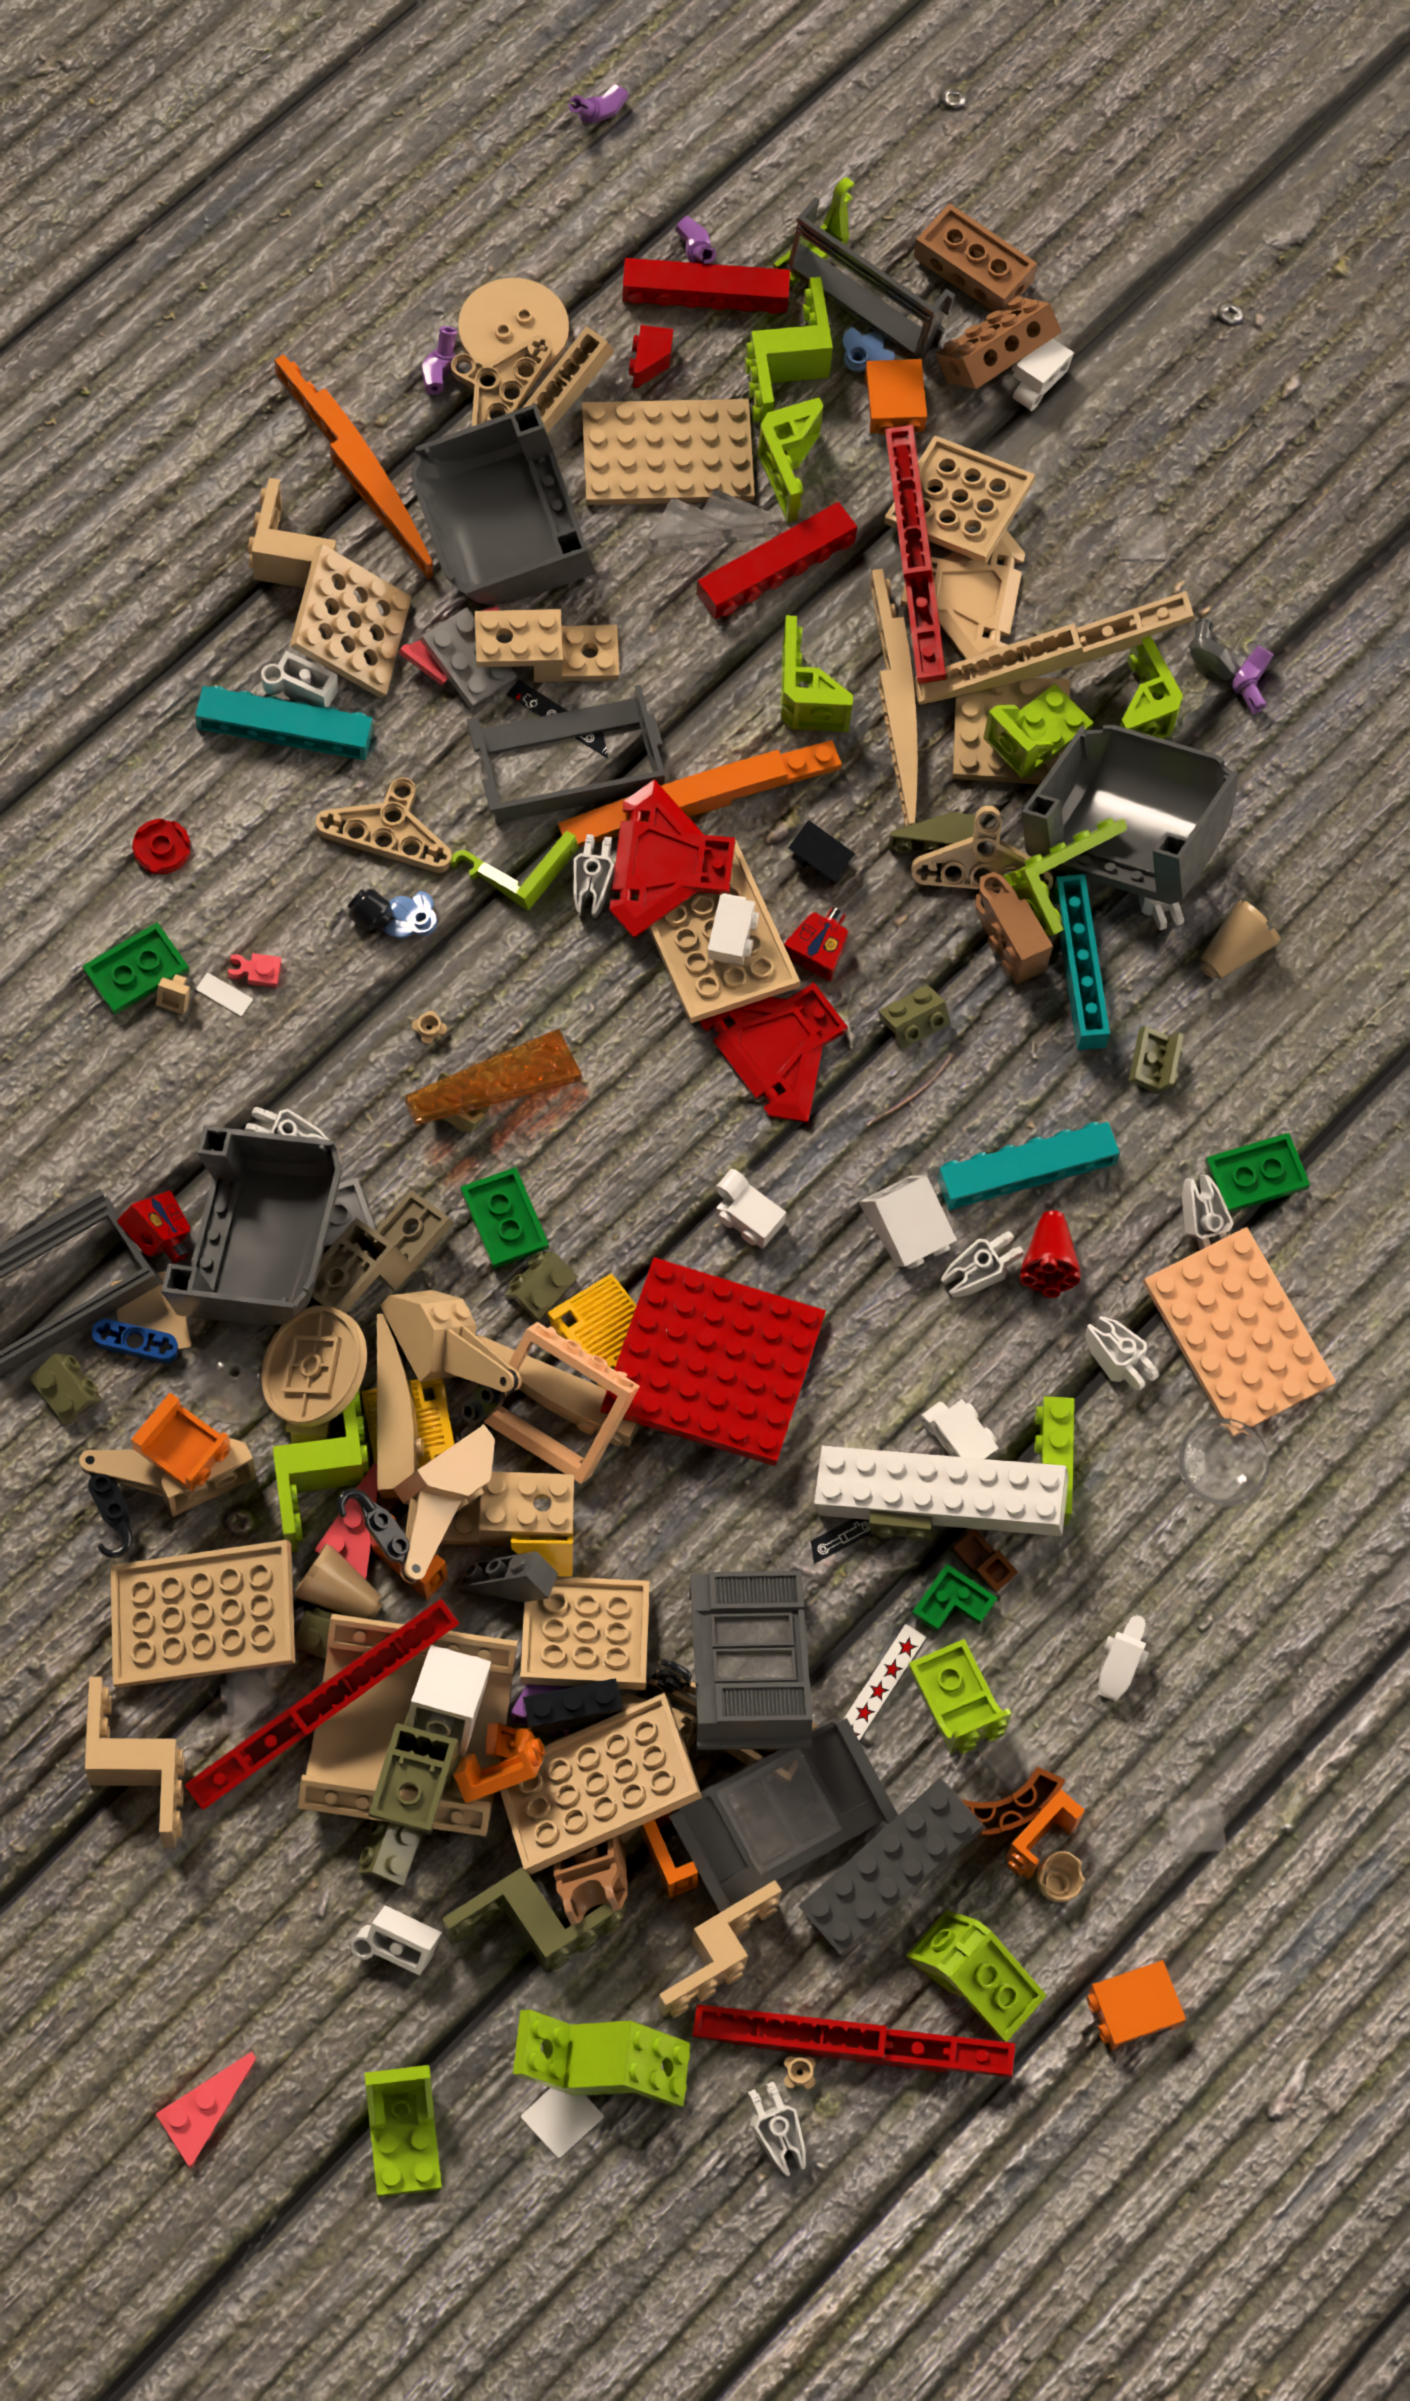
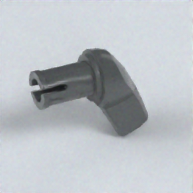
M1206 618L1198 619L1195 623V637L1189 643V651L1192 658L1199 664L1210 668L1224 681L1230 679L1238 672L1240 666L1226 647L1212 640L1213 622Z

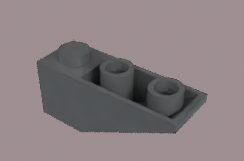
M537 1551L468 1563L463 1571L458 1589L460 1591L521 1602L547 1599L552 1591L558 1572Z

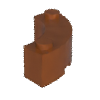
M1037 1766L1031 1771L1022 1787L1004 1799L994 1802H973L961 1799L986 1827L976 1838L1003 1835L1027 1824L1061 1790L1065 1779Z

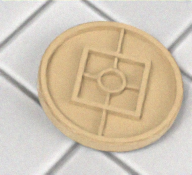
M503 278L481 286L467 298L459 314L458 334L464 352L486 364L536 335H544L552 342V357L544 368L546 370L564 352L569 336V320L563 303L547 287L528 279ZM541 345V347L539 348L535 347V356L533 360L536 361V357L540 351L545 352L544 345ZM522 366L518 373L522 377H528L534 373V370L530 366Z
M313 1306L304 1309L278 1329L266 1350L261 1373L265 1400L278 1417L297 1426L312 1427L332 1420L350 1404L360 1388L367 1363V1347L360 1326L351 1316L336 1308Z

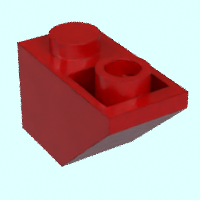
M647 325L640 326L639 336L634 335L632 352H637L636 359H630L628 375L633 376V387L639 388L670 367L674 329Z

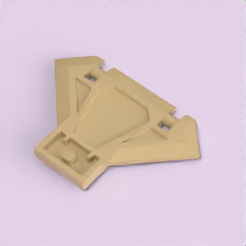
M1007 529L986 564L957 552H953L942 559L931 557L940 626L965 660L1008 646L1000 642L1001 636H1010L1022 573L1014 569V564H1023L1025 553ZM997 560L1004 561L1003 565L996 564ZM904 582L900 606L908 608ZM983 632L990 634L989 638L982 637Z

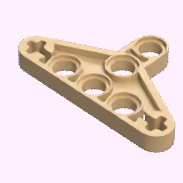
M536 335L488 364L466 353L458 354L452 359L451 370L453 377L474 389L472 426L491 420L490 414L495 410L508 414L520 408L552 357V342L548 337ZM541 345H544L545 352L540 351L536 357V361L533 360L535 356V347L539 348L541 347ZM461 362H467L472 368L468 373L462 374L456 370V366ZM522 366H530L533 368L534 373L529 377H522L519 375L518 370ZM485 375H491L496 381L492 386L486 387L480 383V379ZM509 388H515L520 392V395L516 399L510 400L505 397L504 392Z
M400 777L392 781L383 803L323 810L316 817V831L324 839L434 873L445 872L451 866L452 854L448 846L410 813L415 800L416 789L414 783L408 778ZM404 786L409 788L411 793L405 798H400L395 795L394 791L398 787ZM390 811H397L400 813L401 818L397 822H389L385 819V815ZM332 820L333 825H330L329 829H325L324 824ZM342 821H346L343 826V834H340L339 828L342 829ZM359 827L364 831V835L354 839L348 835V831L351 828ZM384 835L390 837L392 842L387 847H380L376 844V839ZM408 844H414L418 846L419 852L410 856L403 852V848ZM424 846L429 847L428 854L425 856L426 859H422L424 857ZM438 854H443V859L439 863L434 862V857H437Z
M983 806L975 815L973 837L917 857L911 866L912 877L917 883L922 885L979 889L980 881L974 877L976 870L985 868L990 873L994 871L1003 876L1007 871H1015L1026 866L1024 861L1030 858V856L1000 839L1001 814L999 810L993 806ZM985 814H992L997 820L993 826L985 827L980 823L981 817ZM988 841L993 844V850L988 854H982L977 850L979 843ZM937 863H942L940 868L941 877H937ZM922 865H928V869L931 871H927L926 875H921V871L918 869H922ZM950 866H957L961 869L962 873L959 877L952 879L946 876L945 871ZM1048 870L1042 874H1044V879H1046L1043 882L1047 885L1048 890H1050L1053 885V874L1051 870ZM989 880L984 884L986 890H1001L1000 884L995 880Z

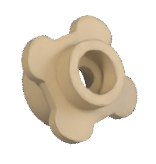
M428 1011L421 1015L418 1020L413 1021L412 1030L419 1033L424 1044H431L434 1038L446 1034L447 1026L441 1023L436 1012ZM427 1026H432V1029L428 1030Z
M790 2056L786 2058L784 2066L787 2068V2076L784 2078L786 2087L804 2086L806 2089L814 2087L816 2083L813 2077V2069L816 2066L815 2060L812 2057L795 2058ZM802 2070L803 2074L798 2075L797 2071Z

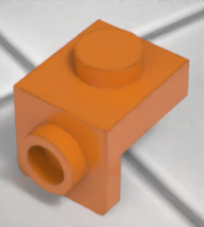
M499 1723L488 1724L485 1739V1755L500 1760H506L519 1755L518 1748L528 1729H515Z

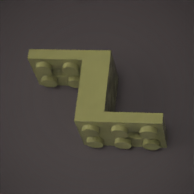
M409 1706L404 1725L395 1724L369 1810V1817L431 1833L444 1788L452 1790L455 1779L453 1774L460 1762L461 1756L457 1739L407 1726ZM412 1785L417 1788L418 1795L414 1800L405 1801L400 1797V1790L404 1786Z
M523 1867L443 1917V1934L449 1943L456 1939L458 1942H461L474 1933L473 1928L482 1922L487 1925L496 1920L501 1915L500 1911L503 1909L543 1970L547 1971L552 1967L555 1971L568 1963L570 1960L568 1956L579 1950L580 1953H583L596 1944L595 1939L606 1933L609 1936L618 1931L623 1926L621 1922L625 1918L626 1905L624 1903L622 1909L612 1912L611 1906L604 1904L585 1916L581 1922L565 1929L527 1871H524Z

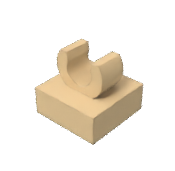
M177 974L173 980L162 977L158 984L156 1005L184 1015L188 1008L190 987L184 985L187 978Z

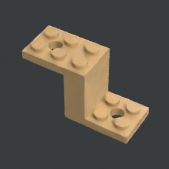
M269 478L267 488H262L259 504L262 505L261 513L256 512L253 528L257 529L255 537H250L248 543V554H250L249 568H253L254 580L305 588L315 548L324 544L337 552L336 540L278 530L283 509L280 479ZM325 602L327 609L329 608V603ZM319 626L318 630L320 631L322 637L324 629Z
M89 1677L85 1771L89 1784L96 1786H161L159 1833L163 1848H176V1838H182L183 1832L181 1812L177 1811L178 1807H183L184 1788H182V1780H179V1776L185 1775L183 1749H178L176 1739L111 1738V1729L108 1726V1718H106V1715H111L112 1696H110L109 1687L104 1686L102 1677Z

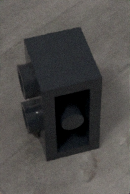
M810 820L806 822L788 847L790 852L793 853L790 857L803 868L807 864L817 870L814 876L827 885L830 881L837 885L857 858L853 851Z

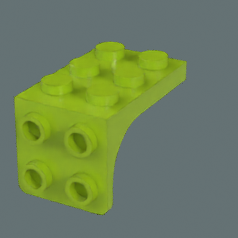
M965 1639L908 1663V1668L950 1754L957 1751L960 1754L967 1753L977 1747V1742L984 1739L991 1742L1005 1734L1004 1731L1007 1730L1012 1713L1010 1709L1002 1711L996 1703Z

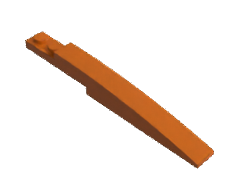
M284 354L274 359L276 376L331 442L330 458L424 575L428 579L432 578L433 562L397 491L358 430L326 388L317 392L315 386L310 381L306 382L301 376L298 365L294 361L290 362Z
M833 740L783 754H780L779 750L771 751L661 785V787L683 812L690 817L730 806L733 799L841 770L842 764ZM629 797L558 823L561 836L566 830L576 836L578 847L585 846L587 834L594 835L595 843L604 841L605 837H618L621 821H630L631 814L622 811L623 802ZM642 815V821L649 822V816Z

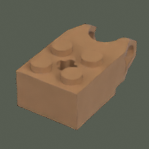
M994 871L980 877L979 894L976 895L975 909L982 926L989 936L988 944L994 953H998L1002 960L1001 965L1006 976H1011L1017 985L1046 972L1053 945L1027 900H1019L1006 879ZM989 880H995L1000 884L1001 890L999 893L991 889L986 890L984 884ZM981 900L984 903L985 909L981 906Z
M620 1835L554 1864L556 1891L571 1925L581 1922L584 1914L596 1905L608 1904L611 1906L612 1912L622 1909L628 1894L626 1847Z

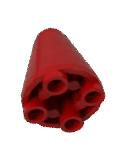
M1051 1210L1044 1212L1037 1223L1022 1263L1020 1282L1031 1289L1043 1292L1045 1297L1056 1298L1060 1296L1061 1292L1072 1289L1080 1283L1081 1270L1065 1216L1059 1211Z

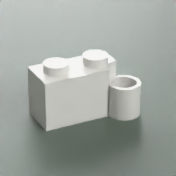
M1051 339L1016 362L1012 367L1013 377L1021 381V383L1014 392L1013 399L1029 410H1034L1040 403L1043 395L1068 371L1074 352L1055 339Z
M287 651L278 665L268 664L261 671L262 688L266 693L276 695L284 690V695L297 701L306 702L311 706L329 707L338 692V677L336 673ZM271 677L278 678L276 681H268L267 679Z
M725 893L720 895L707 949L708 959L743 966L745 957H750L752 952L753 940L749 939L751 929L756 930L760 913L754 912L755 902L748 901L745 897Z
M730 1169L716 1185L715 1190L723 1198L716 1208V1215L719 1221L728 1228L734 1227L738 1230L742 1238L749 1244H756L763 1249L785 1224L786 1211L750 1186L747 1179L734 1169Z
M963 1399L949 1409L944 1403L938 1402L920 1415V1420L928 1432L937 1437L950 1456L985 1459L998 1449V1446L995 1444L997 1440L990 1429L983 1428L977 1420L979 1416L974 1407L969 1403L966 1404Z
M384 1906L371 1925H365L360 1929L352 1940L350 1948L354 1956L359 1959L366 1960L375 1954L420 1976L432 1959L442 1932L388 1906Z

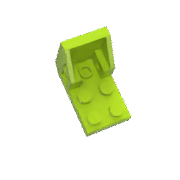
M820 397L768 412L760 425L758 457L787 524L798 521L799 509L802 508L800 497L804 493L801 480L795 478L792 471L800 467L820 436L824 407Z
M786 615L782 646L780 719L794 730L849 732L853 695L820 668L801 667L802 627H797V616ZM800 682H807L809 687H800L798 684Z
M1151 636L1142 638L1143 644L1130 648L1129 656L1127 657L1130 669L1133 672L1136 671L1140 678V685L1121 720L1120 727L1165 739L1172 734L1183 700V694Z
M1053 684L1021 710L1016 705H997L988 713L983 739L1021 778L1031 776L1066 749L1080 727L1085 726V730H1090L1094 722L1056 684Z
M949 1910L944 1911L906 1954L907 1959L915 1967L952 1994L963 1997L999 2040L1007 2042L1047 1996L990 1929L976 1919Z
M429 2065L365 2072L377 2197L442 2190Z

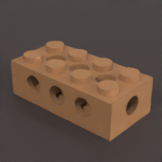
M950 203L916 239L914 258L992 312L1000 311L1008 306L1010 300L1020 297L1034 282L1037 267L1035 261Z
M1016 297L1010 300L1008 306L1002 310L990 313L986 317L987 320L981 324L967 328L965 334L958 339L946 342L943 345L944 348L935 354L948 383L977 389L1062 333L1050 303Z

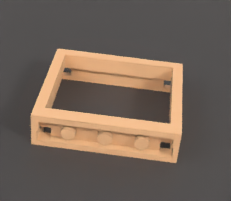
M536 1322L526 1329L509 1365L519 1371L534 1343L617 1395L618 1397L585 1459L502 1406L489 1416L484 1423L564 1474H574V1480L582 1484L592 1476L640 1386L626 1378L628 1374L620 1371L617 1372L607 1366V1362L601 1357L591 1356L583 1351L577 1342L564 1339L556 1334V1330L553 1327L547 1328Z

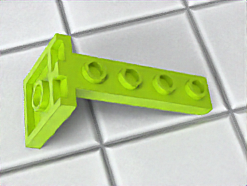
M1112 817L1107 818L1096 824L1097 830L1091 833L1088 829L1072 836L1073 842L1067 845L1064 841L1048 848L1050 854L1044 857L1041 854L1034 855L1024 861L1026 866L1003 875L1019 900H1027L1047 936L1055 935L1064 929L1061 925L1060 913L1053 907L1048 897V887L1041 881L1039 875L1126 831L1127 824L1125 819L1113 821Z

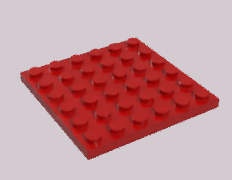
M654 1257L614 1368L617 1372L620 1371L628 1374L626 1378L640 1386L623 1419L776 1467L826 1310ZM607 1390L600 1412L609 1414L618 1396Z

